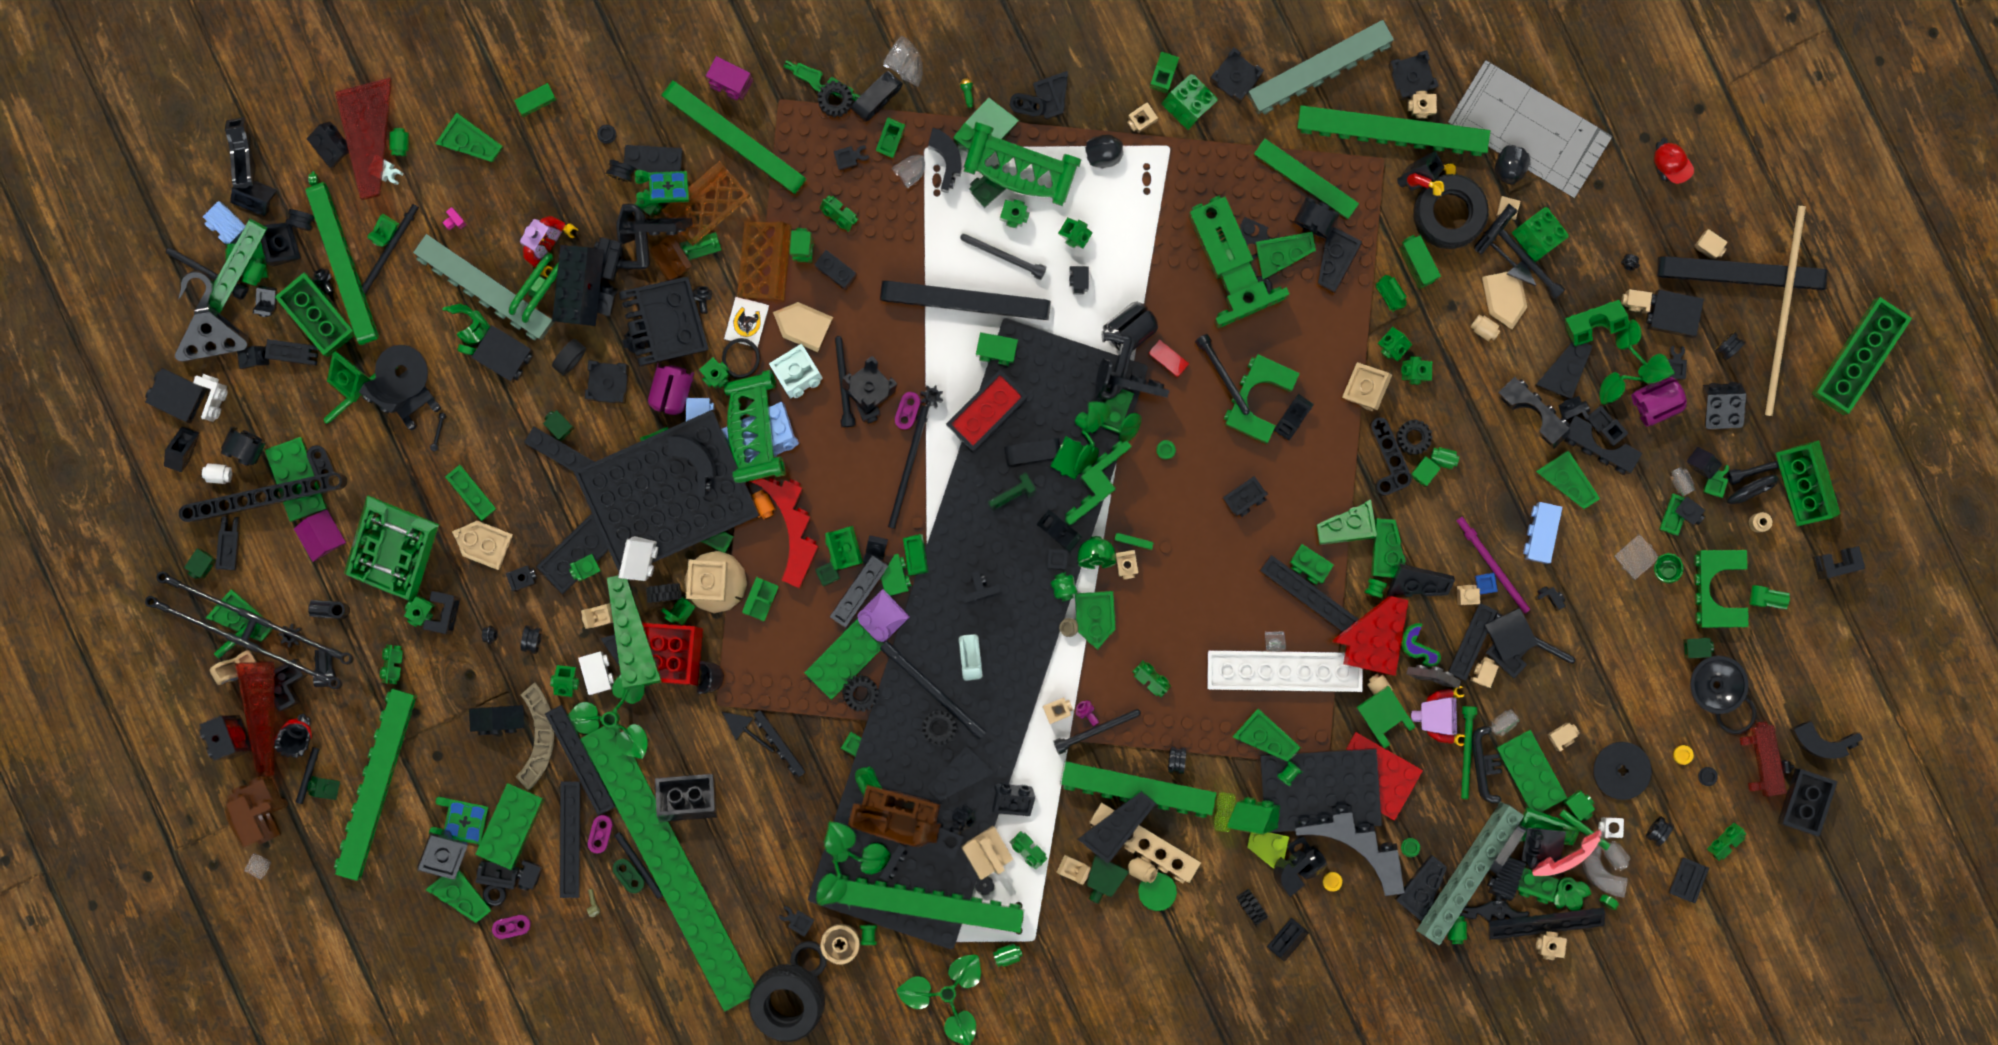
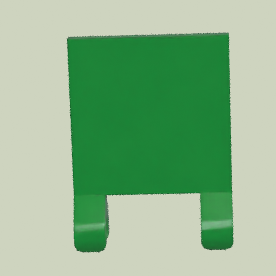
M1386 686L1357 707L1383 748L1390 746L1383 733L1402 721L1409 731L1415 728L1414 723L1389 686Z

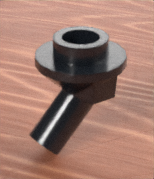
M320 268L315 271L312 280L317 285L322 283L327 295L334 293L329 279L332 278L329 269Z
M699 286L693 291L694 299L699 300L700 314H707V300L711 299L712 291L706 286Z

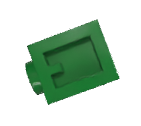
M593 554L571 563L572 568L569 569L573 579L577 578L578 581H583L601 572Z

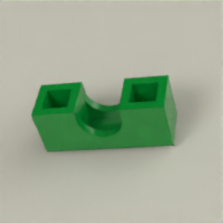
M796 228V231H791L790 255L794 262L813 263L814 238L811 232H808V229Z
M1620 300L1609 302L1600 307L1565 318L1566 331L1575 347L1593 341L1592 329L1594 327L1604 326L1609 330L1610 334L1629 328L1628 314Z

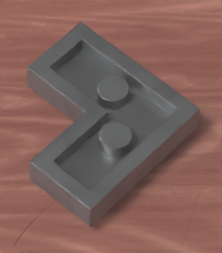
M1416 665V668L1408 667L1406 673L1413 678L1434 681L1442 686L1460 687L1461 680L1454 678L1452 673L1443 672L1442 668L1432 667V669H1428V667Z

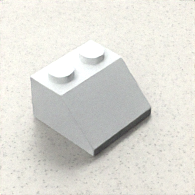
M636 536L628 539L619 578L646 581L649 577H652L654 571L652 561L653 558L657 557L658 553L657 542Z

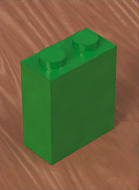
M1412 235L1401 242L1402 246L1399 248V251L1418 289L1436 282L1441 275L1421 235L1418 237Z

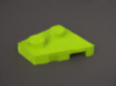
M1250 832L1247 848L1274 869L1280 857L1285 859L1289 837L1270 832L1266 834Z

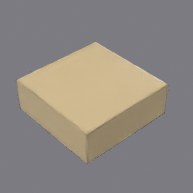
M1502 196L1496 216H1499L1508 204L1518 210L1520 201ZM1517 213L1511 218L1512 220H1516Z

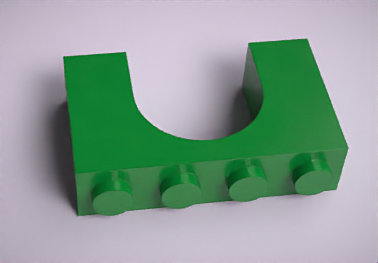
M1257 354L1256 358H1251L1247 366L1250 368L1248 375L1244 374L1239 385L1242 388L1239 393L1248 406V393L1253 386L1259 383H1270L1291 392L1300 373ZM1233 398L1231 401L1234 403L1232 410L1228 409L1223 420H1226L1225 426L1267 444L1276 425L1256 417L1251 411L1248 415H1244Z
M1747 550L1697 551V555H1694V566H1697L1694 583L1697 585L1695 604L1698 605V612L1695 613V623L1698 624V628L1749 627L1748 608L1721 607L1713 601L1709 592L1711 579L1716 573L1722 570L1747 569Z

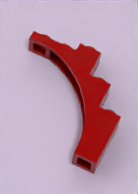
M762 478L749 481L768 492L783 514L788 529L790 548L787 567L782 581L800 589L819 546L815 545L817 541L808 537L805 540L802 539L811 517L807 516L809 512L798 508L797 511L794 510L803 491V488L800 487L801 483L792 479L789 482L784 480L782 487H780V482L769 478V481Z

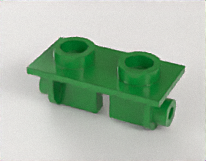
M828 195L826 199H823L819 209L822 210L825 216L832 218L840 228L849 232L852 225H855L859 220L856 217L857 215L847 207L841 211L840 209L844 204L834 196Z
M716 232L680 243V247L688 260L721 251Z
M386 644V648L383 649L382 659L384 660V667H381L379 675L382 683H388L389 680V684H397V681H399L401 667H394V663L401 664L402 646L394 645V649H392V645Z
M1143 660L1132 672L1134 677L1143 685L1148 680L1151 682L1147 688L1156 697L1159 696L1161 698L1172 686L1165 676L1159 675L1150 663Z
M1733 823L1726 828L1719 838L1711 843L1707 850L1718 861L1724 860L1733 851L1729 845L1732 844L1736 848L1745 840L1747 834L1743 828Z
M1020 831L1009 841L1012 849L1016 853L1021 854L1025 858V862L1030 867H1034L1035 870L1048 859L1045 856L1046 853L1038 845L1033 849L1030 848L1034 841L1025 832Z

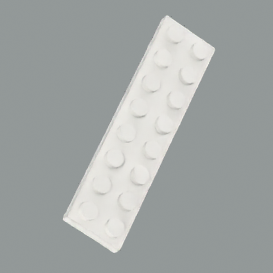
M1208 651L1207 689L1362 692V669L1343 665L1345 653Z

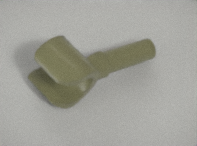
M589 889L588 892L592 906L587 908V912L593 918L600 913V909L596 904L593 889Z

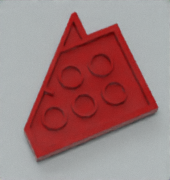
M1388 596L1334 638V643L1346 645L1343 665L1396 676L1409 600Z
M1355 732L1346 750L1377 748L1381 813L1395 821L1423 770Z

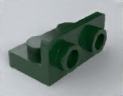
M999 164L991 165L993 169L999 168ZM985 176L981 179L978 177L970 183L971 187L969 188V192L984 209L1006 190V188L994 183Z

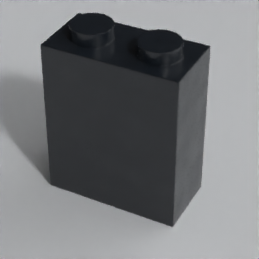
M1664 290L1655 291V294L1652 293L1651 312H1648L1646 318L1648 329L1689 338L1696 337L1704 299Z
M491 325L471 358L514 383L515 380L518 381L521 378L524 365H528L534 355L532 354V349Z
M161 368V371H158L154 377L155 383L153 387L149 388L145 395V398H147L145 403L187 423H192L208 389Z

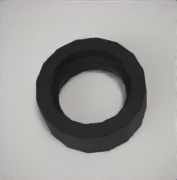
M576 339L571 340L556 356L552 367L562 376L568 374L581 360L586 352V347Z
M813 941L802 942L791 953L790 963L798 965L797 958L799 953L807 948L814 949L820 956V964L815 970L810 972L815 975L814 977H817L825 969L827 959L822 954L820 944Z

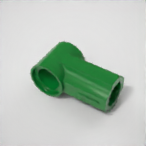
M1752 585L1749 604L1760 607L1769 606L1787 609L1790 593Z

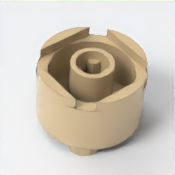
M833 925L826 930L821 939L822 954L827 960L835 964H846L852 961L860 949V937L857 931L850 925ZM838 939L842 942L845 941L846 944H844L843 949L840 946H836Z

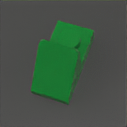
M888 117L876 151L893 158L905 133V124Z

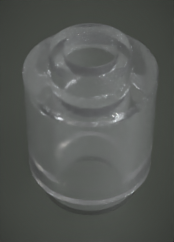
M1679 467L1671 472L1672 476L1669 478L1681 496L1696 490L1694 487L1695 483L1687 468L1682 469V467Z
M1511 709L1505 710L1491 720L1492 725L1490 727L1496 736L1500 735L1503 737L1515 728L1520 720Z
M1613 841L1610 843L1611 846L1607 851L1603 849L1604 856L1615 870L1619 868L1621 871L1630 865L1628 861L1631 858L1620 844Z

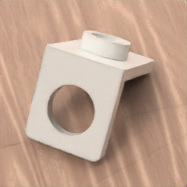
M1601 818V822L1598 825V830L1602 832L1601 837L1622 838L1624 819ZM1616 822L1619 825L1617 833L1609 831L1610 823Z

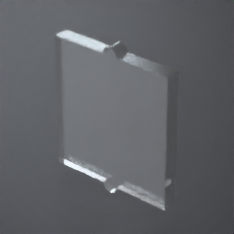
M1640 534L1614 555L1623 566L1622 569L1626 570L1634 580L1651 567L1659 556L1651 548L1652 545L1648 544Z

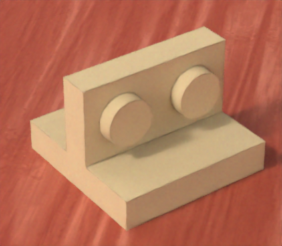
M1357 362L1342 398L1357 403L1366 410H1378L1392 375Z
M994 826L960 846L980 880L993 872L997 874L1005 871L1003 866L1014 860Z

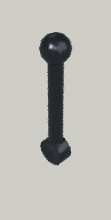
M443 412L439 414L440 420L434 443L430 446L431 451L438 450L437 442L443 420L446 418V414Z

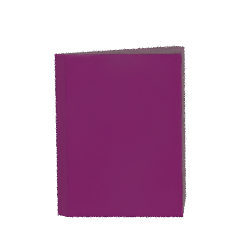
M328 510L304 519L294 528L312 562L346 543Z

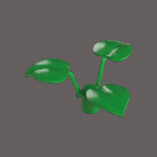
M1634 319L1629 321V328L1618 332L1616 345L1621 350L1629 348L1643 364L1638 370L1639 377L1626 375L1620 377L1617 372L1608 375L1600 388V401L1602 405L1612 403L1622 396L1625 390V382L1623 381L1625 379L1654 384L1675 373L1665 355L1656 354L1647 363L1633 349L1632 345L1637 344L1641 338V327Z
M1089 402L1088 414L1085 412L1079 413L1075 419V425L1083 429L1082 434L1086 436L1090 445H1085L1081 450L1073 473L1079 474L1090 464L1093 466L1097 461L1099 449L1094 447L1095 443L1089 436V432L1093 433L1101 426L1120 433V441H1130L1138 433L1142 417L1138 413H1131L1123 420L1121 429H1116L1104 424L1110 416V406L1103 402Z
M620 675L613 684L612 692L615 697L622 699L613 710L606 712L603 716H597L598 709L590 702H582L577 704L568 715L575 729L583 734H590L599 729L598 720L602 721L605 727L615 726L622 729L623 732H620L616 737L618 750L626 756L642 759L648 747L646 732L637 724H632L627 729L619 725L620 716L617 711L624 701L630 704L640 701L644 696L645 686L624 690Z
M829 822L824 846L826 851L834 858L832 862L834 863L837 876L830 873L822 878L817 889V903L819 905L835 903L845 895L847 884L843 879H840L841 874L838 862H844L850 856L861 862L860 869L862 872L875 874L886 867L891 858V853L883 845L873 843L863 850L862 858L847 850L855 843V833L846 825Z
M966 955L955 960L949 968L948 975L956 982L951 987L946 986L942 988L940 992L929 993L931 990L930 983L920 976L908 979L897 988L896 991L900 999L913 1009L926 1008L929 1005V997L940 996L943 1002L950 1003L954 1016L949 1017L945 1022L944 1030L946 1035L952 1041L963 1045H970L976 1033L975 1019L968 1011H962L957 1014L953 1000L956 995L954 989L958 984L963 988H972L979 982L981 968L978 955Z

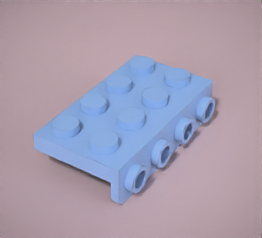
M783 402L769 407L774 457L784 451L792 450L799 444L798 439L794 436ZM749 416L741 420L743 421L742 428H746L756 418ZM727 427L722 430L729 443ZM745 432L743 434L745 439L743 444L748 445L758 435ZM747 449L745 451V456H747L745 462H751L759 452Z

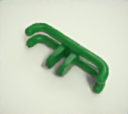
M552 253L544 255L510 304L508 312L510 315H514L520 302L528 292V296L532 300L523 312V323L529 322L533 310L557 278L558 263L546 280L539 276L546 265L553 261Z

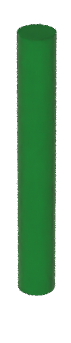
M247 624L235 635L242 637ZM228 640L214 655L220 659L236 643Z
M1563 809L1559 816L1586 836L1594 833V831ZM1602 837L1600 838L1598 845L1607 851L1611 844Z

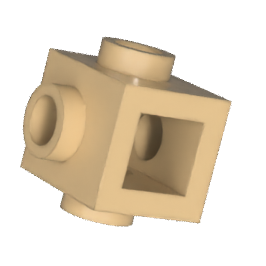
M1417 91L1416 94H1413L1411 99L1408 100V111H1411V116H1416V119H1428V116H1435L1437 113L1436 94H1427V91Z
M1547 931L1546 935L1541 934L1540 938H1537L1536 950H1538L1539 954L1543 955V959L1555 960V957L1564 958L1567 939L1558 937L1556 932Z

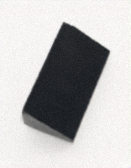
M1291 917L1268 944L1267 948L1285 962L1309 932Z

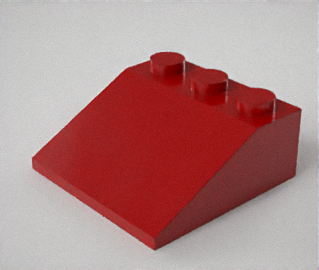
M642 623L662 682L660 683L698 686L703 628Z

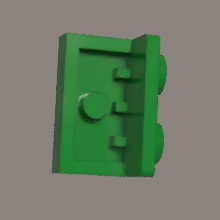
M853 526L825 533V543L829 548L830 562L834 570L845 569L863 563Z

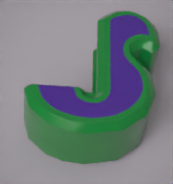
M1414 623L1408 626L1402 636V651L1411 658L1423 657L1424 660L1421 662L1423 666H1437L1441 661L1440 653L1415 642L1422 624Z

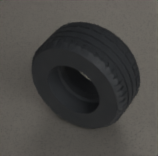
M1458 174L1439 176L1436 181L1443 182L1444 192H1441L1440 196H1436L1433 194V188L1431 187L1429 189L1424 187L1421 190L1414 204V223L1420 235L1428 243L1430 242L1431 245L1444 249L1461 248L1471 243L1483 231L1489 215L1488 200L1482 188L1466 176ZM1447 194L1458 196L1467 205L1468 219L1460 228H1445L1435 219L1433 213L1434 204L1441 196Z
M782 964L768 969L760 976L749 997L750 1017H752L754 1025L760 1029V1032L776 1041L792 1042L808 1036L815 1029L825 1008V994L820 981L817 980V977H814V974H811L810 971L801 966L798 967V965ZM778 989H788L795 992L803 1002V1013L794 1017L780 1014L771 1003V993Z

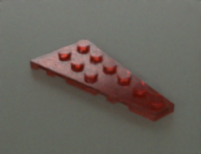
M391 78L335 92L361 200L381 195L392 84Z
M274 661L236 663L256 775L268 777L274 775Z

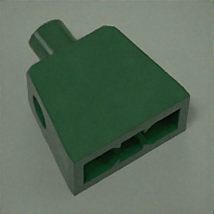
M1095 855L1086 884L1093 888L1089 900L1099 904L1103 894L1112 897L1129 871L1112 862L1106 863L1099 856Z

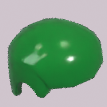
M1671 553L1660 555L1654 565L1655 575L1663 583L1671 584L1678 581L1684 571L1681 559Z

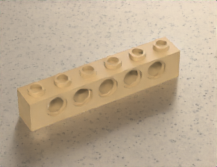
M1101 802L1089 823L1093 824L1091 828L1115 810ZM1140 825L1133 832V836L1124 843L1126 844L1124 846L1125 849L1133 854L1135 851L1141 853L1142 856L1140 858L1148 863L1154 861L1159 864L1157 868L1166 874L1168 871L1174 873L1175 876L1173 878L1181 883L1185 881L1189 883L1201 864L1198 860ZM1141 839L1149 841L1147 849L1139 848L1138 844ZM1158 849L1165 850L1166 856L1163 859L1155 857V852ZM1174 859H1180L1182 861V867L1180 869H1174L1172 867V861Z

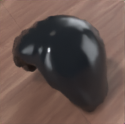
M1112 135L1093 137L1087 141L1085 147L1087 160L1091 166L1100 167L1101 169L1115 166L1123 157V143Z
M1515 145L1505 146L1498 155L1495 164V174L1498 179L1510 185L1522 180L1531 164L1529 153L1522 147H1516Z
M701 660L699 668L702 674L701 682L697 686V692L699 694L711 693L721 687L724 674L716 663Z

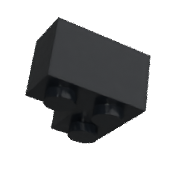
M299 659L291 660L292 662L303 666ZM284 664L260 679L280 712L301 702L292 685L307 677L308 674Z
M523 705L469 709L470 732L478 731V735L501 734V730H505V733H517V729L524 728Z

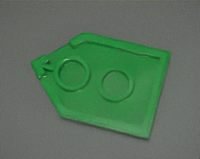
M1113 591L1076 593L1075 607L1078 633L1098 650L1116 630Z

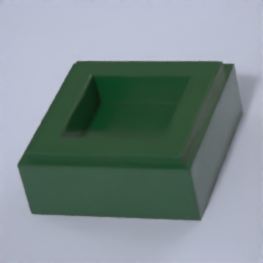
M831 562L815 569L823 587L840 579L837 570H834Z

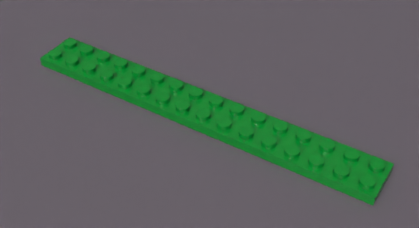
M603 726L582 737L581 740L725 1012L749 999L755 984L669 821L659 822L656 816V796L635 757L626 756L618 750L616 737L621 730L615 726L610 728Z

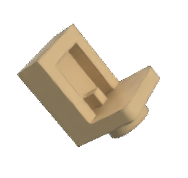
M611 604L581 611L582 621L586 629L613 623Z
M1064 855L1057 873L1083 885L1090 875L1091 868L1078 860Z

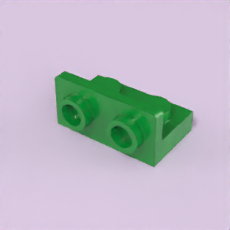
M1122 389L1117 396L1106 401V404L1110 406L1111 412L1104 424L1121 429L1134 393Z
M1303 544L1300 545L1289 562L1292 565L1291 569L1298 574L1303 572L1308 576L1307 580L1315 585L1318 583L1323 584L1334 564Z
M1524 868L1517 888L1519 890L1518 894L1528 898L1530 894L1537 896V901L1548 904V901L1554 902L1555 899L1553 897L1559 879L1550 876H1534L1533 870Z

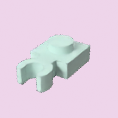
M375 156L367 172L385 182L388 179L396 185L399 182L394 179L395 175L403 176L402 171L393 169V164L378 156Z

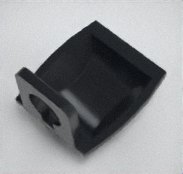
M1300 836L1287 847L1291 854L1296 852L1294 848L1297 844L1302 843L1304 845L1303 853L1309 857L1311 862L1299 874L1305 879H1311L1319 875L1326 868L1327 861L1314 846L1310 847L1305 838Z

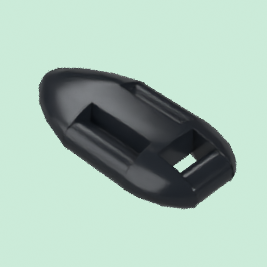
M1769 475L1743 486L1729 497L1727 503L1739 504L1772 489L1777 485L1778 477L1776 475Z

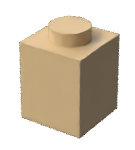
M1708 229L1702 234L1694 248L1711 260H1714L1717 257L1721 258L1725 253L1726 248L1724 246L1727 244V241Z

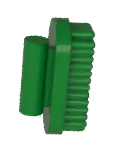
M1389 275L1381 277L1379 282L1376 283V288L1384 298L1388 308L1393 312L1404 308L1407 304V296L1395 277L1392 278Z
M870 766L867 768L862 767L856 771L855 780L863 797L867 785L882 789L873 768Z

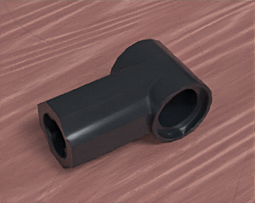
M310 600L308 612L310 617L345 619L350 613V607L348 604L339 601ZM340 605L342 613L338 616L336 614V607Z
M320 649L315 650L314 672L336 678V673L333 669V657ZM313 677L315 688L329 687L328 684Z

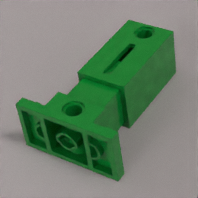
M1216 196L1209 200V204L1203 206L1201 203L1192 207L1189 219L1216 280L1221 278L1228 294L1226 303L1230 312L1227 309L1218 313L1214 321L1216 328L1219 329L1287 299L1290 294L1287 287L1282 289L1281 286L1271 290L1268 294L1263 281L1258 282L1251 267L1253 258L1226 197ZM1212 212L1216 217L1210 219L1206 214ZM1250 296L1253 302L1246 303L1243 297Z

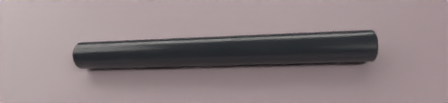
M619 832L614 835L657 899L662 897L663 894L622 833Z

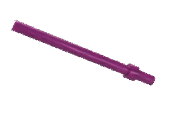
M1463 517L1457 519L1456 522L1465 532L1464 536L1473 543L1523 613H1527L1530 608L1476 536L1477 532L1474 528H1470Z

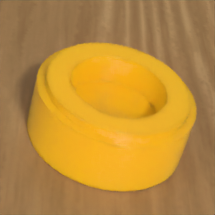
M1678 746L1673 751V758L1678 764H1689L1693 759V751L1688 746Z
M1328 872L1324 875L1322 882L1328 891L1334 892L1341 888L1342 878L1338 873Z

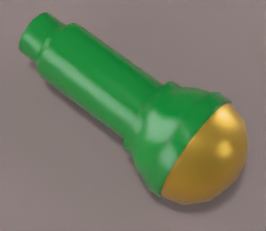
M965 78L960 82V87L964 91L967 107L971 108L973 107L971 92L973 83L970 79Z

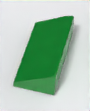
M546 83L514 101L521 116L525 117L557 99L549 84Z

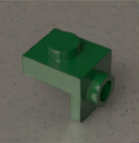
M312 776L308 782L307 790L310 796L337 800L340 781Z

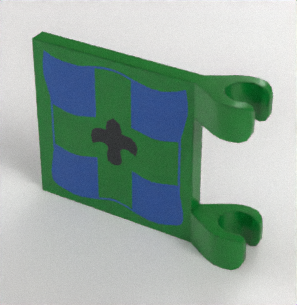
M643 170L635 171V182L643 184L649 181L650 195L643 192L636 194L638 206H645L649 203L689 202L687 171L649 173Z
M440 796L437 797V805L449 807L444 830L450 831L453 839L480 845L488 806ZM431 827L429 834L431 832L441 835L442 829Z

